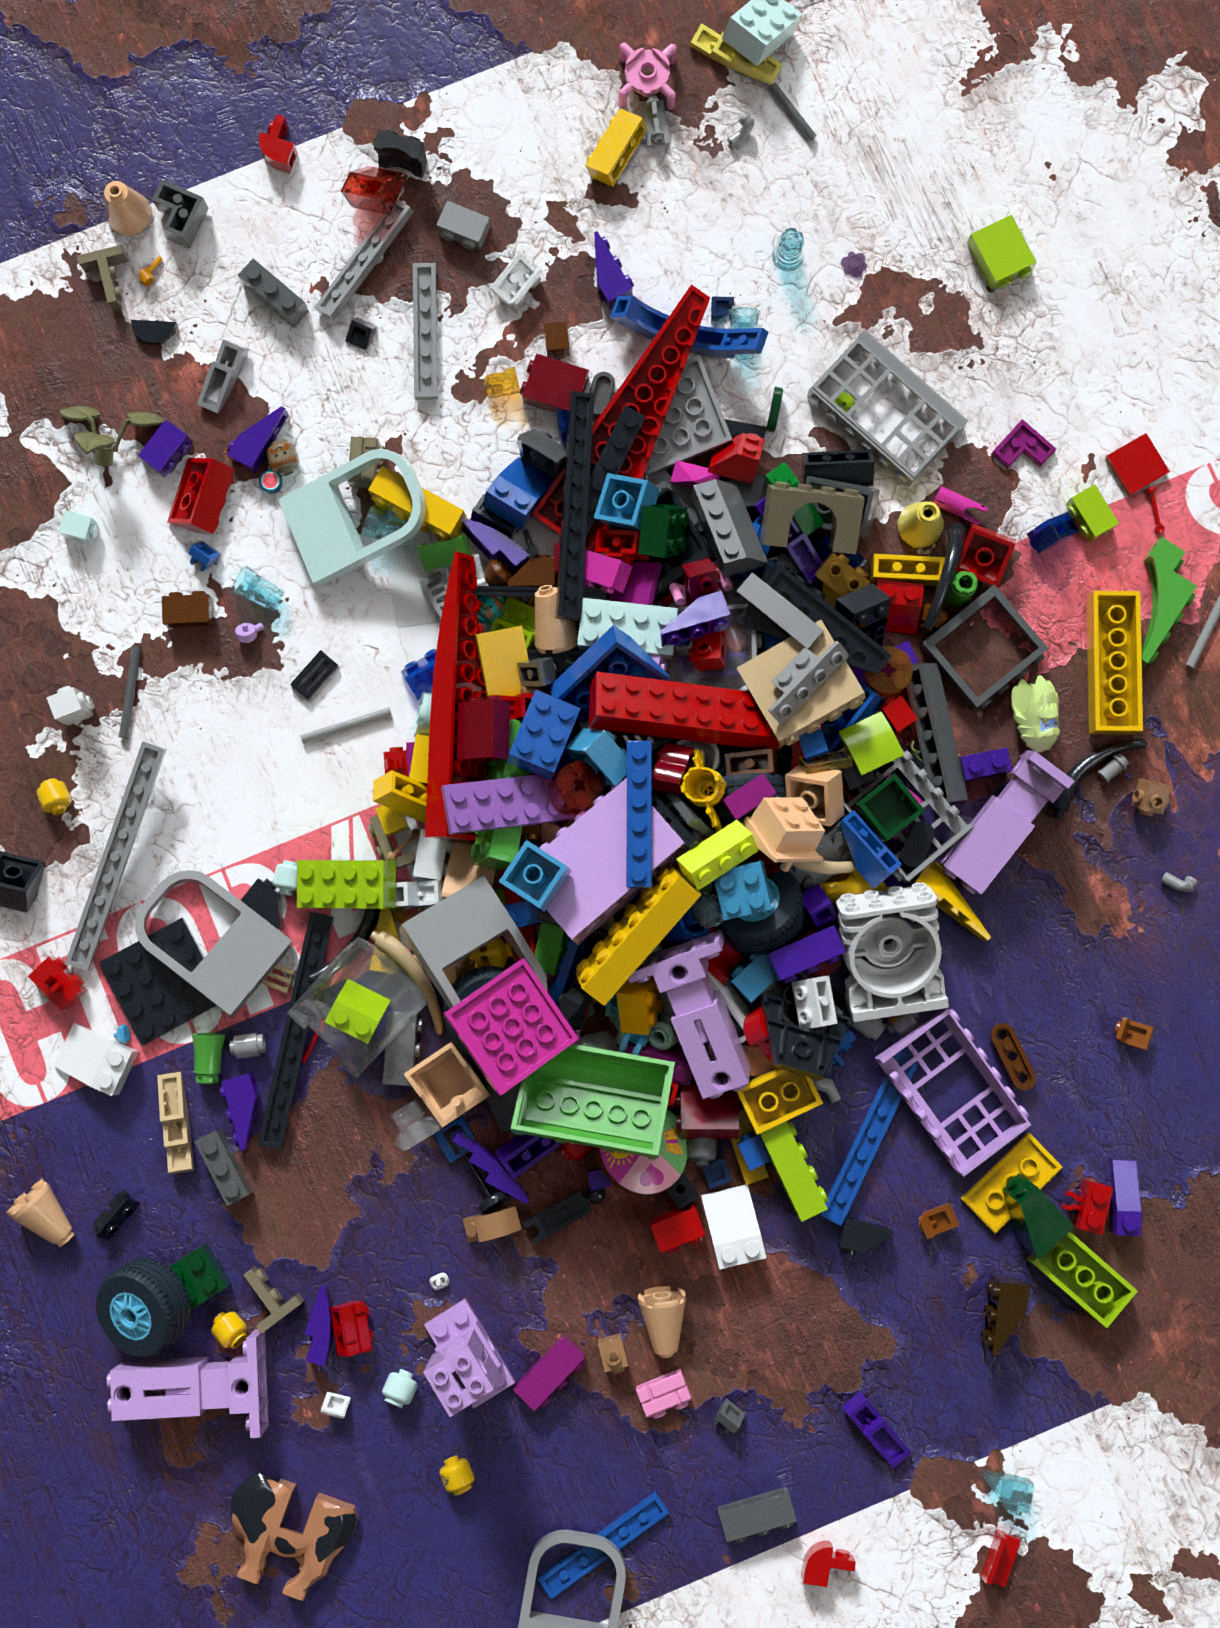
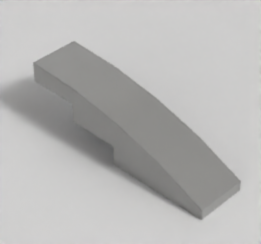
M753 573L737 590L742 597L808 650L824 632L822 628Z

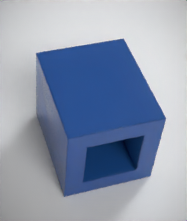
M750 1131L739 1137L741 1141L736 1142L750 1171L772 1161L760 1134H753Z

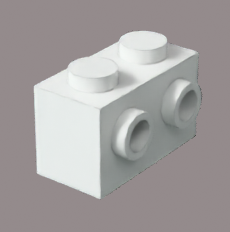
M66 686L57 690V694L46 697L54 719L67 726L94 716L92 711L94 703L91 697L74 687Z
M421 829L413 876L443 881L448 867V863H446L448 853L451 854L454 841L426 838L425 830Z
M829 976L792 982L799 1026L816 1028L837 1024Z

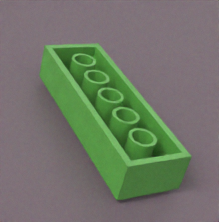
M510 720L509 752L522 721ZM506 760L487 761L489 768L483 781L529 776L531 772L507 763ZM522 826L475 832L477 837L471 849L472 865L495 871L509 867L518 853Z

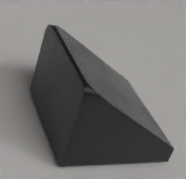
M356 317L351 320L345 341L367 350L377 326Z

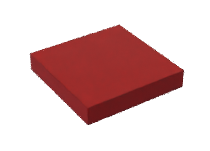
M1147 433L1105 457L1128 496L1170 473Z

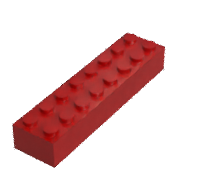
M596 672L590 684L589 728L761 750L773 749L776 751L780 745L749 691Z

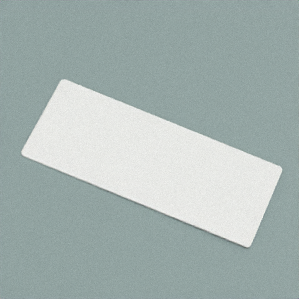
M424 537L411 538L384 553L397 628L437 621L436 611L419 582L430 576V572L424 570L417 548L425 543ZM431 583L427 585L429 589L432 588Z

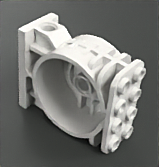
M915 883L911 887L904 888L894 886L885 891L868 890L864 894L858 895L843 894L836 900L840 924L839 934L846 950L843 953V957L851 973L845 980V1003L853 1022L949 1008L948 998L945 994L944 976L939 969L941 945L938 934L937 897L932 888L926 886L925 883ZM896 912H897V913H899L900 916L895 915V914H891V915H883V914H890V913H896ZM904 918H909L912 922L917 921L918 923L909 924ZM887 939H893L890 944H884ZM860 956H866V958L875 965L868 963Z

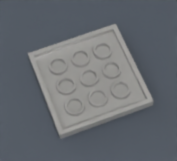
M700 354L686 361L646 467L645 473L647 477L675 466L676 460L684 462L733 441Z

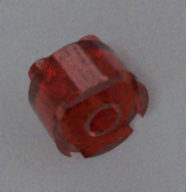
M583 761L569 763L556 772L549 781L550 802L556 810L563 814L578 815L580 812L594 806L593 802L602 795L604 781L599 773H594L595 770L591 765Z

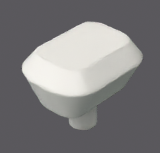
M445 1273L437 1274L430 1278V1285L432 1289L439 1290L449 1285V1278Z

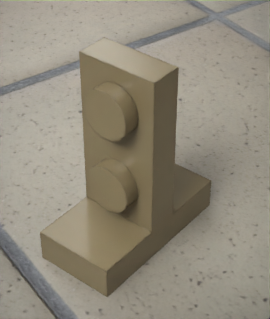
M118 245L77 255L79 265L85 273L100 270L107 303L112 310L122 309L120 301L124 300L120 286L116 285L115 279H118V273L115 265L130 262L124 247Z
M378 815L369 818L371 824L367 826L372 838L377 837L380 846H377L376 849L381 860H388L387 854L393 852L394 849L389 837L385 835ZM411 851L396 857V870L415 863V852Z
M254 1266L243 1274L271 1313L256 1325L261 1334L304 1301L303 1297L298 1293L283 1304L281 1301L283 1299L282 1295L275 1287L271 1288L267 1282L268 1276L261 1268L258 1269Z

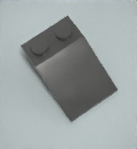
M532 429L520 434L517 438L520 457L556 479L565 467L566 443L560 442L559 444L552 440L553 437L544 430L539 432L536 429Z
M807 476L805 484L811 485L812 489L821 490L822 486L836 488V492H844L845 489L858 490V494L865 498L859 537L865 538L870 535L880 493L879 489ZM812 503L824 522L821 528L831 530L832 515L829 508L821 503Z

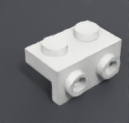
M517 253L489 289L508 307L520 306L527 299L526 293L528 290L535 288L541 281L540 275L543 273V270L541 268L536 269L521 253Z

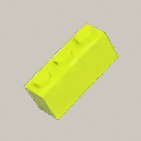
M735 820L676 860L683 876L697 890H700L758 852V848L753 834L738 820Z

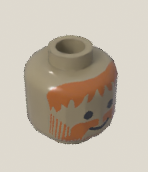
M285 439L277 440L270 444L266 451L270 469L273 472L280 473L281 476L293 474L294 469L299 466V457L295 445Z

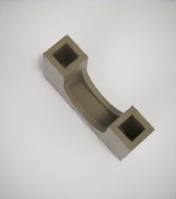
M777 481L775 485L767 486L760 541L763 545L787 547L790 523L794 513L805 504L821 503L829 508L832 515L829 548L833 552L856 554L865 498L858 494V490L854 489L836 492V488L822 486L821 490L812 489V486L807 484H798L797 488L789 487V483Z

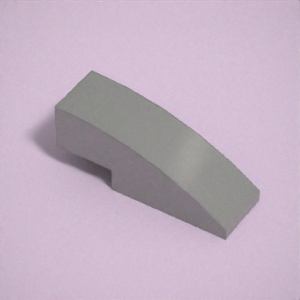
M222 340L216 360L211 362L197 405L215 413L221 411L237 381L249 348L231 340Z

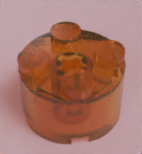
M885 646L882 648L889 652L892 657L877 675L864 670V677L866 683L874 692L888 697L899 694L908 686L913 674V666L906 652L897 647ZM886 666H890L891 670H895V672L891 673V677H886V673L882 672V670L886 669Z

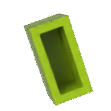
M1095 484L1071 497L1066 503L1068 514L1071 518L1076 519L1081 535L1087 538L1089 542L1111 531L1119 524Z

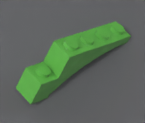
M1163 537L1154 543L1144 559L1149 568L1152 585V609L1147 635L1141 648L1142 667L1148 663H1153L1159 654L1156 651L1160 644L1164 645L1171 635L1169 629L1172 625L1176 626L1183 617L1182 609L1185 605L1188 607L1196 596L1193 592L1197 586L1176 573L1184 563V560L1181 558L1185 551Z

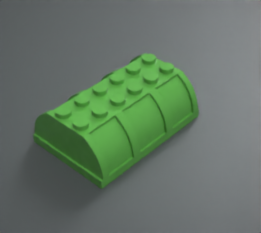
M572 1044L521 1081L511 1132L520 1136L526 1134L553 1139L558 1143L566 1144V1142L602 1148L607 1152L614 1153L619 1151L646 1156L648 1159L656 1160L659 1156L675 1062Z

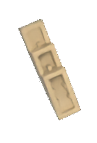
M182 1072L157 1075L160 1122L163 1124L164 1147L167 1149L168 1173L171 1175L194 1171L190 1123Z

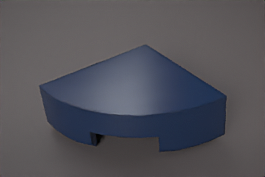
M711 297V321L720 320L729 314L734 304V297Z

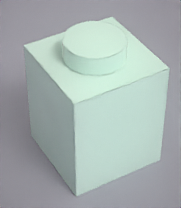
M65 510L58 532L65 538L92 544V540L97 537L99 527L97 525L98 522L92 517Z

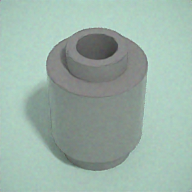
M881 1018L853 1022L852 1019L850 1024L851 1027L862 1035L873 1040H877L886 1027L882 1023L883 1020Z
M256 1032L234 1036L233 1041H230L231 1055H235L236 1059H243L266 1053L264 1034Z

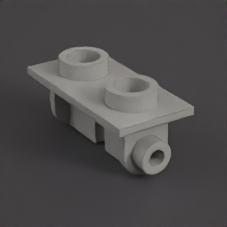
M651 95L648 97L647 102L641 103L643 120L647 128L645 134L647 147L669 144L664 100H659L656 95Z

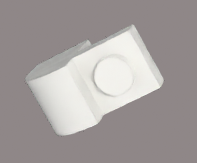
M443 881L396 883V907H423L437 904L444 899L441 897Z

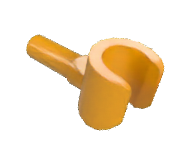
M158 256L147 268L139 270V279L144 286H149L154 281L151 273L163 260L161 256Z

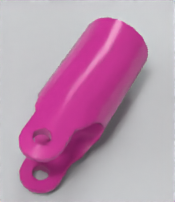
M943 486L939 488L933 501L938 508L976 525H980L981 521L970 516L965 509L976 508L983 512L988 511L984 505Z

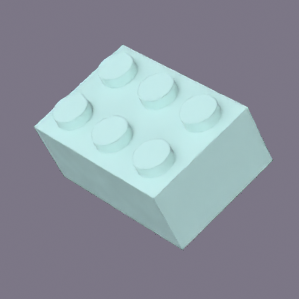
M751 0L730 17L722 39L758 66L793 36L803 14L785 0Z

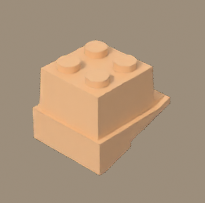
M802 797L763 798L753 815L746 817L742 823L753 834L757 848L774 862H782L780 869L784 872L789 871L793 862L823 860V857L816 852V848L825 830Z
M450 1042L404 1073L416 1093L422 1098L442 1127L491 1096L462 1051L458 1050L453 1042Z

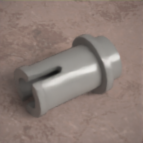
M1121 754L1114 755L1113 760L1099 770L1098 774L1108 783L1120 771H1125L1129 762Z

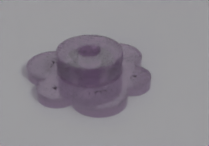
M849 252L848 256L843 257L841 266L844 267V273L847 275L851 274L856 278L860 277L862 271L867 268L865 255L863 253L855 254L854 252Z

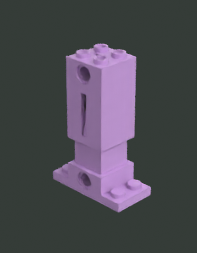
M1024 750L1020 755L1021 759L1010 772L1014 775L1011 781L998 797L993 795L972 820L971 824L974 827L958 839L940 861L944 866L943 871L954 880L957 876L962 879V886L972 894L977 891L982 895L1033 830L1035 825L1031 822L1047 801L1054 803L1065 788L1069 789L1074 782L1073 779L1036 751Z
M721 930L648 955L628 978L630 983L635 981L643 983L650 980L653 975L659 992L666 991L673 1008L672 1024L703 1099L708 1097L710 1099L718 1098L725 1091L731 1089L738 1091L745 1088L746 1084H749L751 1069L720 990H713L707 975L708 959L718 956L723 948L725 937Z
M466 1298L424 1324L436 1344V1353L432 1354L423 1373L449 1417L470 1404L473 1408H476L515 1383L513 1376Z
M255 1329L246 1338V1341L243 1342V1355H236L231 1361L209 1362L208 1356L121 1362L107 1376V1387L111 1389V1398L108 1400V1413L111 1414L112 1421L200 1416L206 1409L229 1408L230 1414L249 1413L246 1416V1430L250 1431V1438H260L269 1427L265 1332L261 1334L259 1329Z

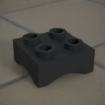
M378 130L374 150L378 152L379 167L386 169L399 167L410 171L416 177L423 178L427 164L423 141L414 136H400L392 130Z
M580 983L577 985L573 984L567 993L563 992L556 1003L573 1031L580 1030L583 1027L586 1006L593 999L591 995L582 989Z

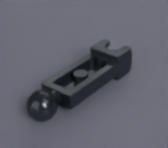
M589 1188L587 1195L584 1196L581 1190L528 1218L523 1222L525 1228L530 1226H537L539 1228V1233L532 1239V1242L536 1244L592 1212L589 1204L602 1203L606 1198V1192L604 1188L591 1191V1188Z

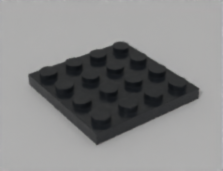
M183 917L148 935L153 944L189 972H193L204 959V955ZM140 941L99 962L141 1046L154 1041L216 1007L205 996L152 956L142 946Z

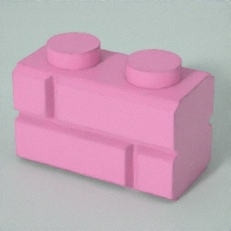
M681 1368L636 1386L638 1397L647 1418L650 1416L653 1419L660 1418L666 1414L665 1410L675 1407V1410L682 1409L689 1405L688 1401L692 1400Z

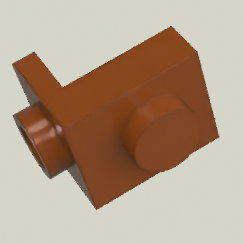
M1123 1017L1121 1022H1117L1114 1034L1117 1035L1116 1040L1148 1051L1155 1028Z
M950 1202L926 1210L918 1218L920 1231L926 1235L928 1240L933 1239L939 1233L959 1226Z

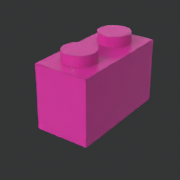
M585 550L583 585L593 589L595 585L601 586L599 590L612 595L614 591L623 593L633 566L621 560Z

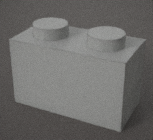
M450 201L446 202L437 223L438 234L443 239L450 242L454 240L469 250L477 249L479 251L491 227L489 217Z

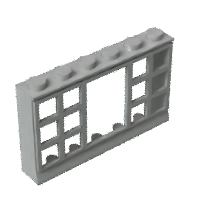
M866 330L857 337L815 384L809 388L807 394L809 402L814 407H820L825 411L826 417L833 423L837 422L849 438H855L863 450L872 449L879 465L884 469H890L898 482L908 486L921 475L968 422L964 416ZM859 346L870 354L860 367L849 358ZM873 359L887 369L877 381L864 371ZM844 362L855 370L846 382L835 374ZM891 373L921 401L887 438L880 443L857 423L851 415ZM859 374L872 385L862 397L849 387ZM830 377L841 386L831 398L820 390ZM844 390L857 400L847 413L834 402ZM924 404L937 414L928 426L915 416L916 412ZM941 418L954 429L944 441L931 431V428ZM910 419L923 430L913 442L900 432ZM926 434L939 444L929 457L916 446ZM895 435L908 446L898 458L885 447ZM911 450L924 460L915 472H912L901 462Z
M843 747V748H842L840 751H838V752H841V751L846 752L845 747ZM903 751L904 756L892 761L894 765L882 775L879 772L875 774L877 777L875 781L865 789L862 786L857 788L860 793L848 803L843 799L845 818L853 811L850 808L853 804L898 768L925 799L920 805L924 808L929 804L940 817L931 824L933 828L944 822L954 833V836L942 846L934 837L932 843L937 850L910 873L906 874L900 866L892 873L897 881L900 882L902 880L906 883L974 826L971 823L966 824L958 815L960 813L954 805L950 806L944 799L943 791L939 787L935 788L927 779V772L924 769L920 770L911 760L913 756L908 751ZM831 758L830 760L833 761H827L820 766V768H827L834 762L839 768L844 767L840 760ZM918 817L913 820L915 823L921 822ZM899 831L896 835L904 844L906 838ZM900 851L895 855L897 859L900 858Z

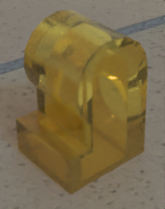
M515 366L507 368L504 372L489 374L483 379L488 398L505 397L520 393Z

